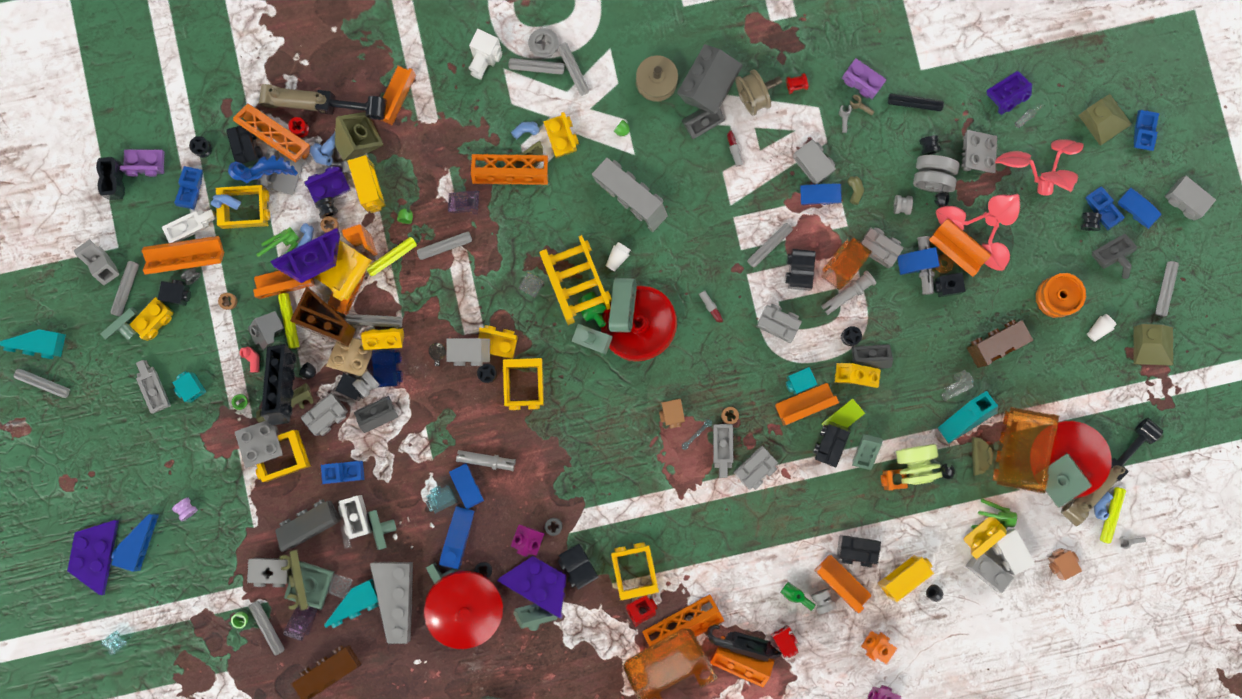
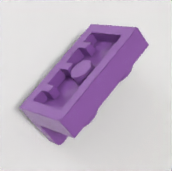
M856 58L842 77L846 85L852 88L855 87L862 96L871 99L875 97L886 81L885 78Z
M124 150V166H120V170L126 173L127 176L136 177L138 174H145V176L150 177L164 174L165 152L163 150Z

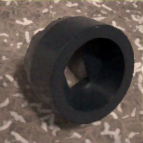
M939 192L935 195V197H938V200H934L937 206L949 205L950 194L948 192Z
M306 362L301 367L299 375L303 378L311 379L316 375V368Z
M948 463L943 464L939 472H942L943 478L952 480L955 468L953 465L947 467Z
M934 584L928 587L926 596L931 601L939 602L943 599L944 593L938 585Z

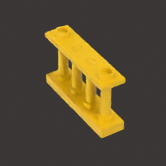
M582 235L578 236L581 245L556 255H548L546 249L539 252L568 325L575 323L573 316H576V313L601 303H605L607 310L611 309L609 304L612 301L609 291H604L589 254L592 249L588 240L584 241ZM584 252L587 262L562 272H555L553 266L556 265V262ZM591 269L594 279L568 289L561 288L560 282L563 281L562 279ZM598 286L601 296L575 306L568 305L566 299H569V296Z

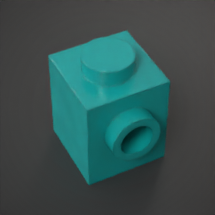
M810 367L786 377L787 381L785 382L789 392H793L794 395L818 385Z
M183 372L176 377L177 380L172 382L175 386L174 392L184 402L191 403L206 393L205 388L195 373Z

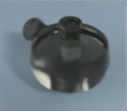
M438 342L431 344L428 350L430 357L434 360V366H440V360L446 354L445 347Z

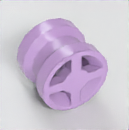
M188 497L178 502L172 508L173 512L178 513L181 522L191 517L198 510L190 504L191 500Z

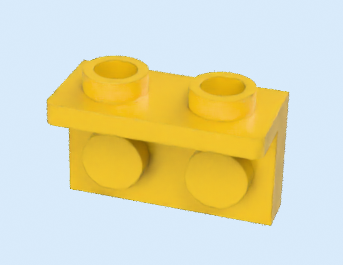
M562 112L561 116L543 121L555 158L577 151L576 145L579 142L576 133L572 134L570 128L573 125L570 116L566 117L565 112Z
M157 297L129 324L140 335L139 337L142 340L149 341L154 339L159 333L158 330L162 326L167 325L174 314L162 301L157 300Z
M485 325L484 328L479 327L478 338L490 339L491 355L509 359L514 358L518 336L514 335V331L503 329V332L495 331L496 327Z
M390 328L386 330L372 329L362 332L363 349L402 348L404 330L403 328Z
M988 517L968 533L963 540L971 548V555L978 559L1006 536V528L997 518Z

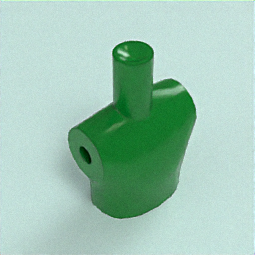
M589 292L578 300V304L593 299L597 295L595 292ZM604 303L581 311L583 318L587 322L595 319L600 328L606 325L601 316L607 309Z
M789 581L780 592L787 600L793 603H801L810 611L816 606L805 597L799 588L792 585Z

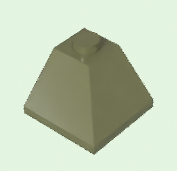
M1111 94L1078 115L1100 146L1132 125Z
M366 112L343 115L336 118L335 146L343 161L361 157L384 145L371 118L365 116Z
M1155 324L1134 326V364L1172 366L1173 327Z

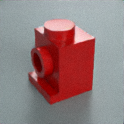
M647 595L626 605V611L635 627L656 616L657 606L653 599L649 600ZM643 608L646 610V613L640 614L639 610Z
M788 625L771 634L784 658L787 656L791 658L799 653L796 647L798 641L793 633H788L792 631Z

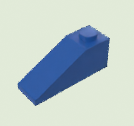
M456 506L439 565L455 569L461 568L475 511Z
M148 514L114 549L111 565L133 572L141 570L159 514Z

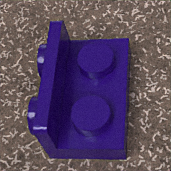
M1016 71L989 88L987 96L998 106V113L1002 115L1010 112L1015 106L1027 101L1032 96V84L1019 71Z
M339 166L329 167L324 173L311 175L307 178L308 180L304 181L314 203L327 197L334 199L351 191L346 177Z

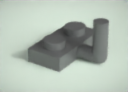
M1123 234L1093 251L1092 257L1103 269L1118 261L1123 266L1122 278L1128 279L1132 265L1125 257L1135 252L1137 246L1126 234Z

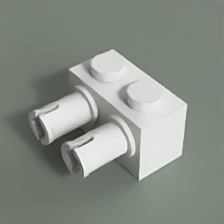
M477 29L469 45L474 57L469 70L472 71L471 75L481 80L487 66H494L495 62H499L503 52L497 37Z

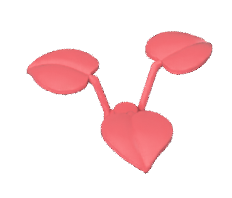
M1065 139L1052 142L1051 149L1058 151L1052 171L1044 172L1039 177L1034 161L1030 160L1031 155L1025 152L1011 151L1004 153L996 159L995 164L1001 163L1017 168L1026 167L1030 164L1035 177L1034 182L1038 183L1037 192L1040 195L1053 194L1054 184L1071 192L1078 181V175L1068 170L1055 171L1062 153L1069 155L1077 154L1083 150L1084 144Z
M1018 194L996 195L992 197L988 203L989 212H985L983 215L969 221H965L966 213L958 207L943 206L936 210V216L940 225L946 219H950L962 230H964V225H969L985 218L986 223L994 228L989 237L988 244L981 245L991 254L984 264L994 270H1005L1010 260L1009 250L1002 243H992V240L999 227V223L1011 225L1016 221L1020 210Z

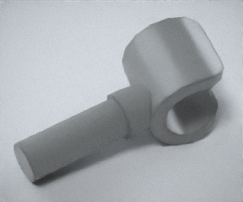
M842 105L839 110V115L843 121L842 133H847V121L852 108L849 105L848 112H844Z
M343 161L342 163L332 162L330 167L339 166L342 168L343 173H351L348 161Z
M1122 536L1119 538V540H1127L1126 546H1120L1124 549L1130 548L1135 543L1146 542L1145 537L1129 539Z

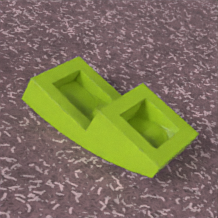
M851 399L821 424L822 426H828L829 421L848 428L862 417L865 412L854 399Z

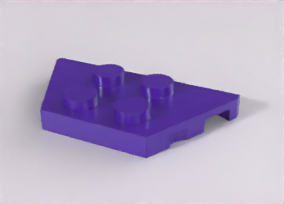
M335 228L270 262L277 270L303 283L336 266L340 232Z
M113 520L77 531L74 534L67 571L98 595H105L119 520Z
M532 556L498 579L503 585L562 619V607L565 597L564 587L566 586L567 576Z

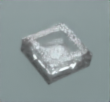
M528 272L519 289L536 298L545 281Z
M333 574L327 593L344 599L349 593L353 580Z

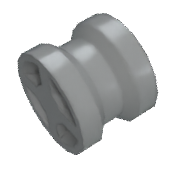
M896 195L893 207L894 214L902 212L910 215L913 206L912 196L902 197L901 195Z

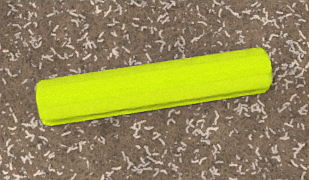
M409 237L369 265L367 272L371 276L376 275L415 248L417 243L412 237Z
M281 293L278 295L288 347L295 349L300 344L296 325L290 321L293 316L290 296L288 293Z
M1114 488L1112 495L1114 498L1111 500L1107 512L1109 517L1104 522L1100 536L1101 542L1107 544L1112 542L1126 490L1123 488Z

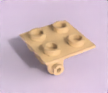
M352 338L349 346L336 342L326 367L363 377V374L368 371L367 366L374 350H364L362 340Z

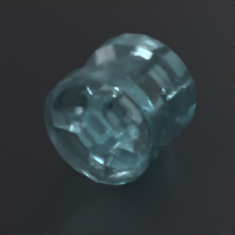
M117 630L101 642L103 647L108 648V653L111 656L127 644L125 639H121L120 633Z

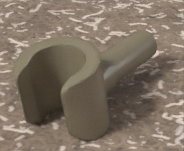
M853 95V98L858 103L855 104L850 101L851 108H860L870 115L874 114L873 110L861 103L859 95Z

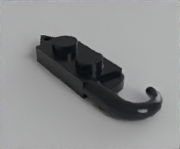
M711 625L706 631L707 638L712 644L730 649L731 652L766 662L769 659L780 657L782 654L771 645V641L736 631L728 633L725 640L717 638L713 635L712 631L720 629L719 625Z

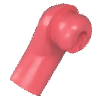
M251 347L241 348L239 354L250 362V372H260L259 354Z

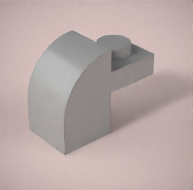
M90 239L74 250L75 255L88 266L91 275L102 285H106L120 275L108 254L100 246H96Z

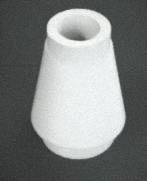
M618 242L616 246H613L605 266L616 271L630 256L629 252L631 250Z
M1104 314L1098 318L1087 335L1096 342L1113 331L1117 324L1110 316Z

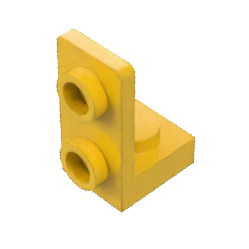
M837 363L835 382L878 388L881 370L853 363Z

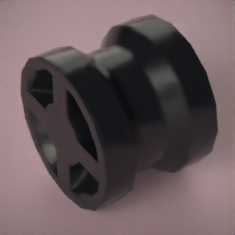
M938 135L928 136L919 140L920 145L923 147L922 155H932L941 151V147L937 143L939 140Z
M202 136L192 138L189 143L191 152L200 158H206L212 153V144Z
M332 197L323 198L315 203L316 208L320 211L319 216L321 219L338 213L337 208L333 205L334 199Z
M1094 212L1082 213L1083 224H1081V230H1101L1099 220L1102 219V214Z
M850 326L841 333V341L846 346H854L862 339L861 330L855 326Z
M483 364V366L478 368L477 376L480 381L490 384L496 380L497 370L490 364Z

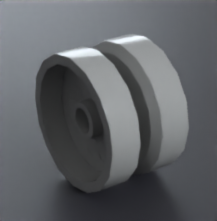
M919 156L916 162V169L919 172L914 175L913 185L919 189L931 192H953L957 183L956 178L953 176L958 174L960 164L955 159L944 156Z

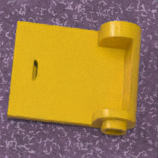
M340 240L336 266L320 273L314 278L329 287L334 292L332 296L338 300H348L372 260Z

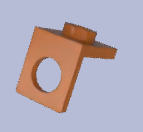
M902 469L883 471L881 485L884 486V490L908 488L907 484L895 485L892 481V476L900 474L899 471ZM900 474L902 478L907 477V474Z

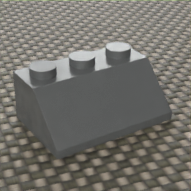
M704 44L677 93L686 104L716 114L743 65L722 50Z
M323 499L315 503V508L308 511L305 509L297 513V518L291 521L289 518L279 524L280 527L275 531L281 552L300 545L342 521L331 500L325 502Z

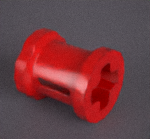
M805 73L794 78L786 77V86L789 94L800 89L808 90V80Z
M294 117L289 121V130L299 138H305L309 134V126L302 118Z

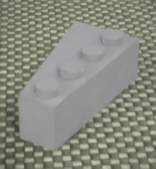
M606 158L592 173L594 180L612 197L618 196L617 200L626 209L630 207L635 217L640 222L644 219L648 229L654 232L668 217L663 205V199L657 194L652 195L649 192L650 189L641 182L639 184L636 182V178L629 171L625 173L617 161H611Z
M372 562L370 565L387 643L407 644L411 641L413 562Z

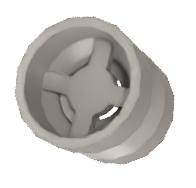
M368 371L363 374L360 380H356L353 383L354 387L365 398L372 389H376L380 385Z
M829 588L811 595L813 601L817 604L818 614H823L836 608L835 602L831 600Z

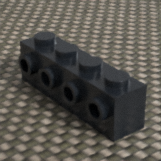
M286 344L268 346L266 352L261 416L271 426L290 423V415L292 414L291 401L294 396L293 380H295L294 364L296 363V355Z

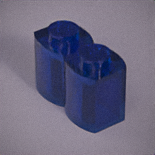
M397 348L372 350L373 377L380 384L377 388L400 386V382H403L402 370L399 371V363L402 361L401 352H398Z

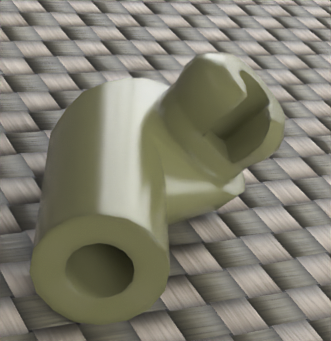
M851 176L847 182L854 191L850 202L858 205L864 193V187L859 177Z

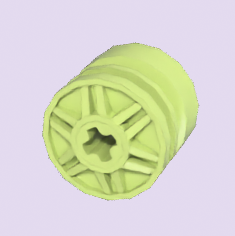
M936 444L896 451L898 464H907L908 468L899 471L900 474L909 473V477L901 478L902 484H924L943 477L942 472L932 471V469L941 467L940 464H931L930 461L939 457Z

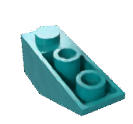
M39 329L0 341V346L4 347V351L16 352V349L23 350L22 354L34 356L36 352L42 353V358L53 359L54 356L61 357L66 335Z
M985 391L968 402L937 429L949 444L998 413V405L989 393Z
M371 579L352 588L325 623V628L330 625L332 628L343 624L342 619L349 616L351 620L361 615L360 611L365 608L370 611L378 607L374 580Z

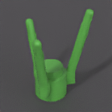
M291 227L284 229L281 233L261 243V246L270 245L257 253V257H260L281 242L286 247L289 244L291 245L286 251L287 253L298 245L296 241L300 238Z
M981 499L982 503L996 508L1000 512L994 514L978 511L979 515L997 518L1006 529L1007 527H1015L1017 522L1016 512H1011L1010 508ZM972 525L971 528L974 529L978 525Z

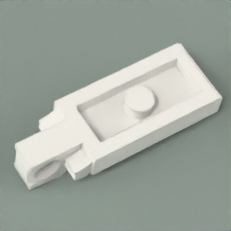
M203 210L194 211L162 226V229L169 243L179 242L209 227V222L217 219V215L212 210L203 212Z

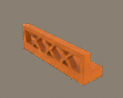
M249 103L233 117L234 122L295 163L300 158L305 160L310 155V144Z
M472 154V184L548 185V155ZM476 161H485L487 165L476 167ZM498 161L506 163L502 168H497L494 164ZM517 161H522L526 165L522 168H516L513 164ZM536 161L544 162V168H535L532 165Z
M214 236L143 247L142 253L146 261L143 272L146 275L220 264L224 255L220 237Z
M709 594L642 631L657 659L706 632L711 625H718L724 622V619ZM710 602L713 608L702 611V606ZM694 613L693 619L689 621L684 620L685 615ZM670 623H677L675 629L667 630ZM654 632H660L659 638L651 641L649 635Z

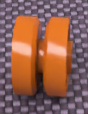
M1059 273L1044 280L1036 291V303L1039 309L1045 315L1053 318H1062L1079 311L1086 299V289L1082 281L1069 273Z

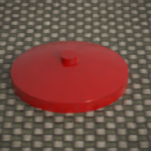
M648 286L636 287L631 332H611L609 329L610 309H606L602 314L606 325L601 328V332L613 336L609 348L617 356L629 361H645L658 356L670 345L677 329V315L670 300L661 291Z
M1062 421L1045 428L1035 439L1030 452V466L1034 477L1068 453L1092 484L1090 488L1073 499L1082 498L1097 491L1108 478L1112 464L1111 451L1104 437L1091 426L1076 421Z
M457 571L439 579L428 592L424 604L425 622L431 635L441 644L455 649H469L486 642L498 629L503 615L502 599L496 586L484 575L472 571Z

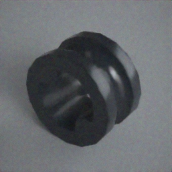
M480 562L476 565L474 572L479 573V567L482 566L483 568L486 566L488 568V575L485 577L489 578L491 576L492 566L489 563Z

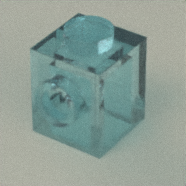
M450 485L443 488L437 486L430 490V495L426 496L428 499L426 504L429 510L434 511L435 514L458 503Z

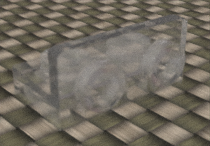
M963 370L953 375L956 383L945 388L946 392L941 394L944 401L974 387L972 384L974 380L969 372L967 373Z

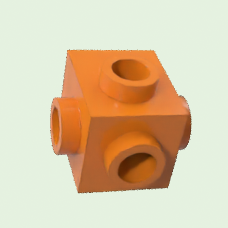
M872 630L861 645L867 651L866 656L874 661L878 658L886 665L898 649L888 642L890 638L882 632L876 634Z

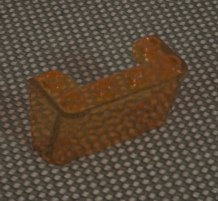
M1010 407L1009 411H1005L1003 424L1006 425L1005 432H1001L999 443H1003L1002 451H998L996 457L999 467L994 469L992 481H996L997 486L1041 494L1046 493L1049 463L1059 416Z
M688 628L681 629L630 657L623 665L625 675L638 699H662L661 691L692 674L695 675L701 688L718 679L696 636ZM704 671L710 672V676L707 679L700 678Z

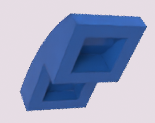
M1138 110L1134 132V148L1154 151L1158 134L1155 131L1159 113Z
M187 166L183 167L178 182L180 188L174 202L176 206L195 210L200 193L203 170Z
M841 184L800 186L801 205L842 203Z
M1102 186L1086 197L1093 212L1102 214L1100 222L1107 230H1110L1124 220L1125 217L1113 205L1114 200Z
M1132 188L1118 201L1119 206L1131 213L1134 220L1148 229L1161 216V213L1148 200Z
M936 247L899 255L897 258L900 275L939 267Z
M363 461L321 465L322 484L365 480Z
M467 464L449 472L466 509L484 501Z

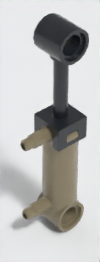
M262 84L258 104L268 108L286 107L313 110L321 114L333 115L334 107L366 111V117L384 120L387 100L377 96H369L366 103L335 100L336 96L331 91L317 90V92Z
M1145 418L1136 426L1134 431L1138 434L1137 439L1118 460L1112 458L1111 470L1104 484L1088 496L1070 500L1062 508L1060 513L1073 525L1079 526L1083 523L1091 509L1117 481H1121L1129 471L1123 465L1144 442L1152 444L1161 437L1163 430L1150 418Z

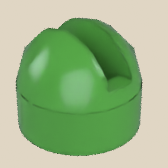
M622 120L615 128L614 133L622 137L628 135L630 131L628 123Z
M406 208L401 209L398 213L397 221L411 224L413 220L412 211H407Z
M237 394L232 399V406L237 410H242L248 405V398L244 394ZM241 398L245 399V401H242L239 405L236 404V402Z
M242 611L235 613L231 618V624L237 629L243 628L248 623V615Z

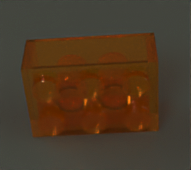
M854 237L850 241L846 240L833 254V258L823 267L822 271L824 274L821 277L838 290H841L851 281L872 251Z

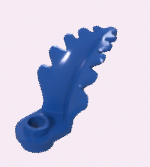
M272 155L268 160L266 156H263L250 169L239 162H232L228 169V173L233 179L242 180L245 183L255 179L258 180L262 175H272V173L281 174L283 172L285 175L288 173L294 176L298 175L293 165L290 166L289 161L283 162V157L276 161L275 155Z

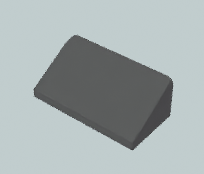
M700 109L684 118L682 123L691 138L695 139L724 122L725 119L720 109H718L716 114Z
M890 344L852 347L853 364L877 369L891 368L893 357Z
M389 396L354 412L357 423L363 433L398 418L396 409Z

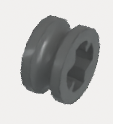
M193 267L186 270L181 275V279L186 280V285H191L200 278L201 274L199 272L196 273V268Z
M550 518L545 524V531L552 536L558 535L562 530V522L558 518ZM552 521L559 524L556 532H552V529L549 530L548 528Z

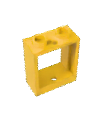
M366 155L348 160L360 205L367 212L370 211L371 213L382 210L381 208L385 207V202L373 163Z
M253 185L216 188V195L259 194L260 220L230 221L229 206L222 203L220 208H216L217 226L222 229L268 226L270 210L267 209V202L270 200V195L265 187Z
M543 359L503 360L504 406L509 407V410H521V406H528L529 410L540 409V406L544 405ZM511 368H538V400L510 401Z
M292 430L277 436L279 441L289 438L297 465L268 475L264 462L257 464V469H255L259 480L269 482L311 467L299 430Z
M645 542L633 544L634 548L626 549V546L614 548L615 552L611 553L620 600L659 592L650 547L645 545ZM645 551L652 584L624 590L617 557Z
M913 555L877 584L889 599L898 602L934 574L931 569L933 565L926 557Z

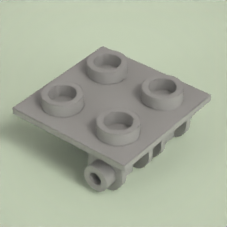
M967 130L965 136H963L964 144L962 150L966 151L962 153V156H965L961 166L963 170L971 171V169L996 173L997 136Z
M268 149L266 154L267 160L272 155L276 156V161L283 157V162L289 161L290 166L293 165L298 175L294 176L289 173L285 175L283 172L281 174L262 175L256 185H262L269 189L293 195L304 159L300 158L295 163L276 149Z
M263 421L235 431L245 468L283 455L277 437L279 431L276 425L271 426L267 421Z

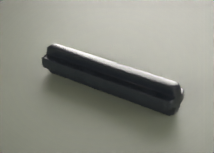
M892 93L889 94L887 103L890 105L939 112L944 107V101Z

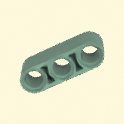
M615 278L609 317V329L611 332H631L637 287L634 278Z

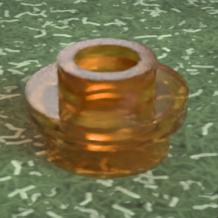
M946 254L939 255V267L935 269L939 273H948L953 268V260ZM942 260L947 262L946 267L941 265Z

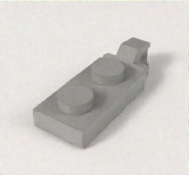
M147 360L137 362L136 365L140 373H137L136 380L150 413L154 414L170 407V402L157 371H155L154 367L150 368Z
M713 424L714 468H719V478H728V468H732L733 424Z

